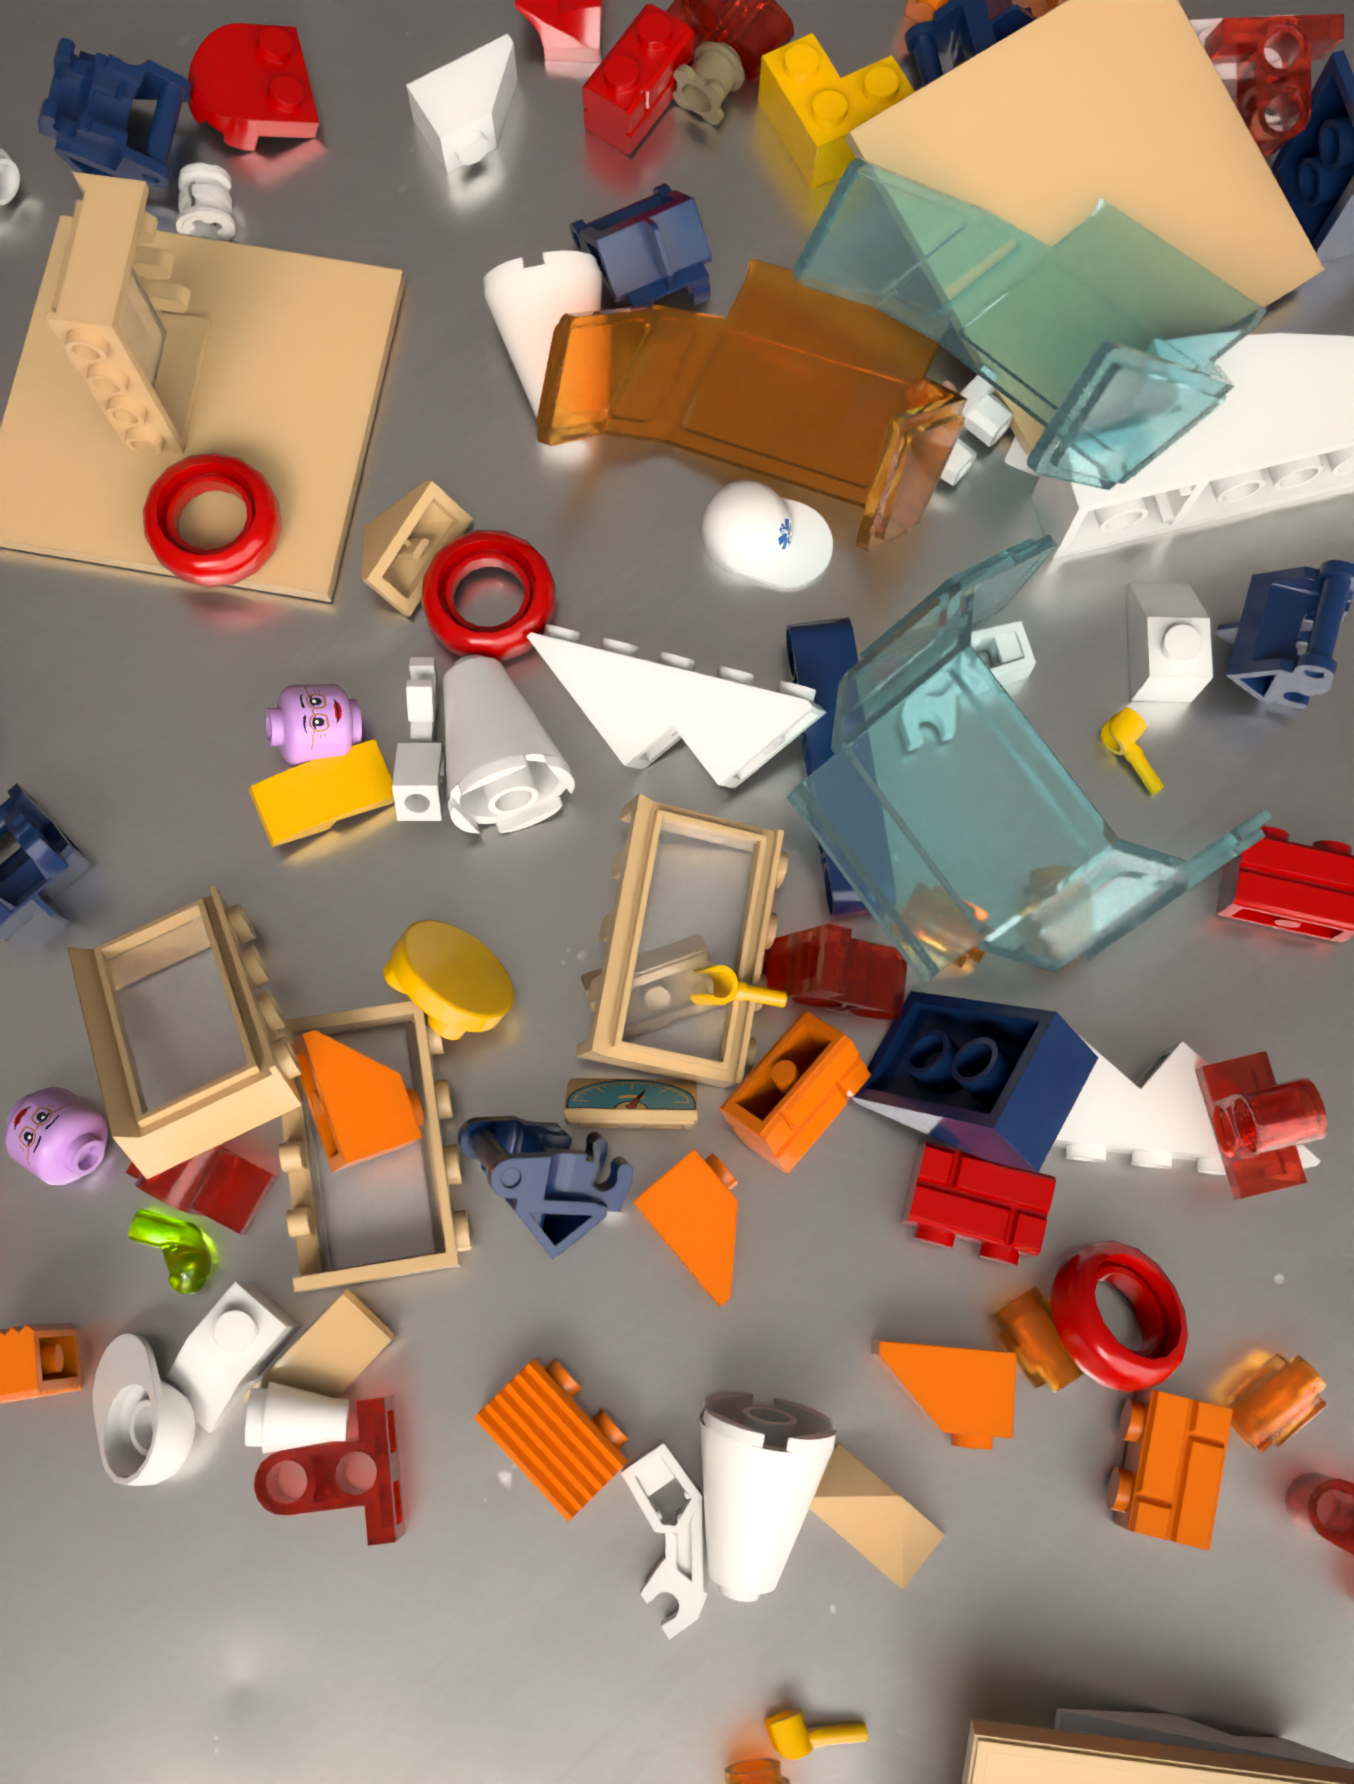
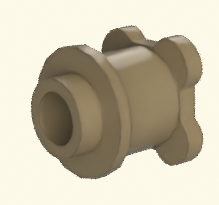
M704 41L696 48L693 64L691 66L680 64L674 71L673 77L677 81V88L673 92V98L681 108L692 110L711 125H718L724 117V112L721 109L722 102L730 91L734 92L741 88L745 80V74L741 66V59L731 46L722 42Z

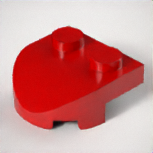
M231 23L217 28L203 40L192 59L187 79L192 84L190 99L187 101L188 107L199 124H202L205 120L224 134V142L227 145L246 151H255L258 136L315 138L319 120L296 27Z

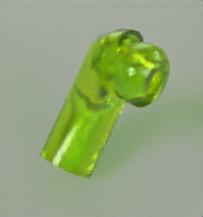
M139 1209L130 1225L129 1240L162 1250L168 1271L170 1272L168 1281L171 1288L176 1292L185 1295L199 1292L205 1286L206 1276L211 1271V1256L201 1230L193 1223Z

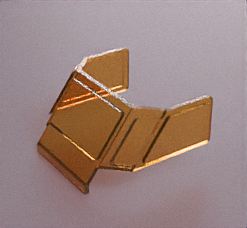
M750 259L745 281L727 317L660 305L563 314L553 331L536 419L538 426L537 440L540 443L555 446L594 436L609 435L664 443L862 507L864 513L856 539V548L870 552L907 533L909 528L920 523L964 426L965 417L962 416V411L968 399L932 379L926 378L927 372L945 336L950 315L758 259Z

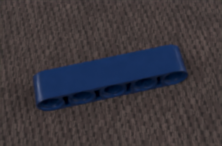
M849 617L787 625L786 645L791 681L794 684L815 689L816 693L813 702L822 706L826 711L821 718L802 732L800 737L830 916L833 919L896 910L897 889L851 620Z

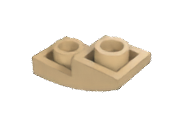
M347 1288L251 1388L267 1389L269 1382H274L338 1398L392 1341L395 1334ZM250 1388V1389L247 1391V1393L243 1396V1398H244L247 1402H248V1399H249V1394H250L251 1388Z

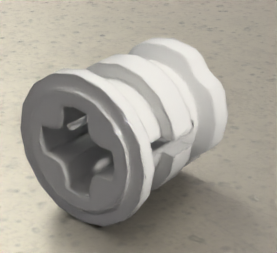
M198 162L183 167L178 178L180 213L176 218L177 232L182 235L228 242L236 234L235 221L231 217L230 175L226 170L217 165Z

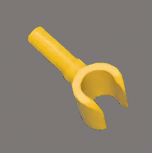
M1126 707L1119 713H1115L1102 727L1100 740L1108 750L1115 754L1123 755L1127 762H1130L1149 793L1153 795L1165 786L1144 756L1142 749L1135 743L1146 731L1147 725L1137 712Z
M725 965L698 967L693 971L694 973L709 975L714 982L712 995L702 993L690 994V999L699 1006L725 1005L732 1000H747L784 1008L786 1004L787 992L738 981L734 971Z
M801 1708L782 1710L765 1719V1726L772 1748L782 1757L789 1760H798L810 1754L813 1748L823 1747L824 1745L866 1742L868 1739L865 1723L831 1726L819 1725L807 1729Z

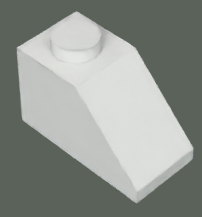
M508 33L406 85L414 123L447 174L463 165L477 163L488 152L497 148L518 81L514 44Z
M1129 582L1126 586L1130 701L1192 702L1213 678L1210 617L1190 584Z
M234 1282L188 1336L164 1382L171 1384L189 1399L196 1422L208 1433H212L302 1325L254 1283Z

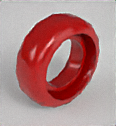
M218 452L190 455L167 467L150 486L142 509L144 536L159 563L182 581L208 588L233 585L257 573L274 554L282 530L279 501L265 476L242 458ZM211 491H223L234 494L245 503L247 519L242 532L233 542L221 548L204 550L192 547L181 539L178 522L183 509L193 498Z
M476 530L453 538L434 555L423 576L421 605L430 630L450 652L461 657L477 654L504 662L524 655L533 647L526 636L531 632L543 635L546 624L550 625L555 614L556 586L546 559L527 540L504 530ZM483 567H500L513 573L524 588V601L518 613L507 622L496 626H477L466 621L455 609L454 594L460 581L471 571Z
M1109 1240L1081 1247L1057 1268L1050 1289L1051 1319L1062 1347L1076 1366L1102 1386L1127 1393L1151 1388L1164 1382L1182 1364L1189 1337L1186 1311L1175 1285L1160 1265L1138 1248ZM1102 1280L1111 1283L1121 1291L1133 1307L1142 1333V1344L1138 1351L1128 1349L1118 1342L1104 1323L1096 1303L1095 1290L1098 1281Z

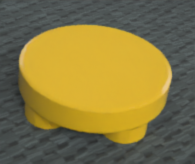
M421 920L409 925L394 944L391 959L383 968V975L387 983L395 990L407 994L421 1010L428 1014V1022L431 1028L439 1036L449 1040L460 1039L465 1031L484 1032L494 1028L511 1009L514 1002L512 981L499 959L474 936L445 922Z

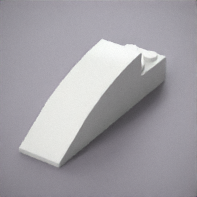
M1265 333L1211 336L1155 344L1152 346L1122 405L1127 419L1123 420L1118 426L1094 431L1092 427L1077 428L1056 440L1031 497L1052 560L1352 487L1354 486V336Z

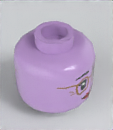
M337 684L287 686L278 697L277 708L266 709L265 730L268 745L279 746L284 760L293 767L315 759L346 755L351 750V746L361 743L362 721L358 701L356 699H348L345 691Z
M50 1087L28 1094L15 1104L7 1117L4 1142L8 1155L43 1182L62 1186L77 1181L98 1167L104 1157L108 1127L105 1117L96 1108L67 1089Z

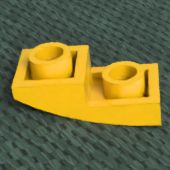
M375 739L351 746V750L346 755L315 759L290 768L250 786L248 790L271 847L329 830L338 820L394 802L393 780Z

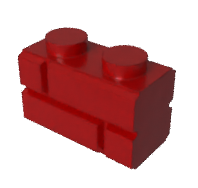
M646 4L581 88L582 104L585 107L583 110L584 127L589 133L626 155H631L674 99L673 92L677 88V81L674 79L673 73L680 64L688 66L693 64L694 55L692 52L694 50L695 31L688 24L657 6Z
M1256 826L1251 828L1250 832L1244 831L1230 842L1226 849L1222 871L1223 881L1220 884L1216 913L1219 916L1342 943L1354 936V855H1351L1352 847L1345 843L1331 840L1315 841L1312 843V846L1289 841L1288 832L1269 826Z
M925 1142L918 1146L900 1223L916 1227L914 1239L953 1249L954 1240L958 1238L981 1244L978 1254L981 1258L1018 1266L1020 1255L1034 1257L1039 1256L1047 1226V1215L1050 1211L1056 1185V1177L987 1161L973 1154Z

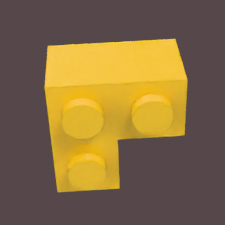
M814 33L777 48L761 57L758 102L811 190L861 168L845 141L849 131L915 92L892 55L841 78Z

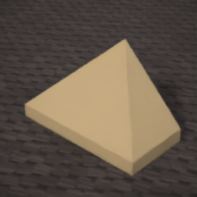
M425 480L364 526L361 579L404 616H411L421 600L423 576L432 558L453 538L463 535L473 518L432 480Z
M839 1442L836 1444L809 1508L903 1590L945 1534Z

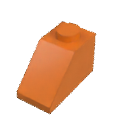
M316 1030L301 1034L291 1045L303 1073L299 1077L332 1173L405 1148L423 1138L419 1126H422L424 1123L421 1103L412 1088H405L400 1073Z
M694 1149L633 1201V1204L716 1305L721 1307L731 1298L738 1200L730 1190L738 1182L715 1154L712 1153L704 1160Z
M872 1340L871 1354L933 1428L942 1432L952 1433V1446L992 1450L993 1437L1013 1438L1017 1353Z

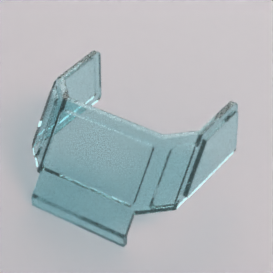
M861 158L854 159L847 166L793 269L794 279L803 286L874 307L936 341L1042 424L1046 429L1027 459V466L1035 473L1045 477L1110 490L1117 483L1124 484L1137 475L1225 402L1226 394L1235 386L1215 361L1252 332L1267 311L1259 303L1102 198H1100L1089 218L1052 247L985 208Z
M1047 535L1037 541L1029 538L953 575L860 654L862 659L848 670L843 679L838 683L831 750L835 755L798 784L787 796L791 805L923 985L974 946H977L981 951L1052 972H1057L1083 953L1090 961L1205 882L1266 837L1260 828L1274 819L1269 811L1264 808L1188 860L1118 838L971 646L972 627L1004 609L1058 547L1057 542L1051 535Z

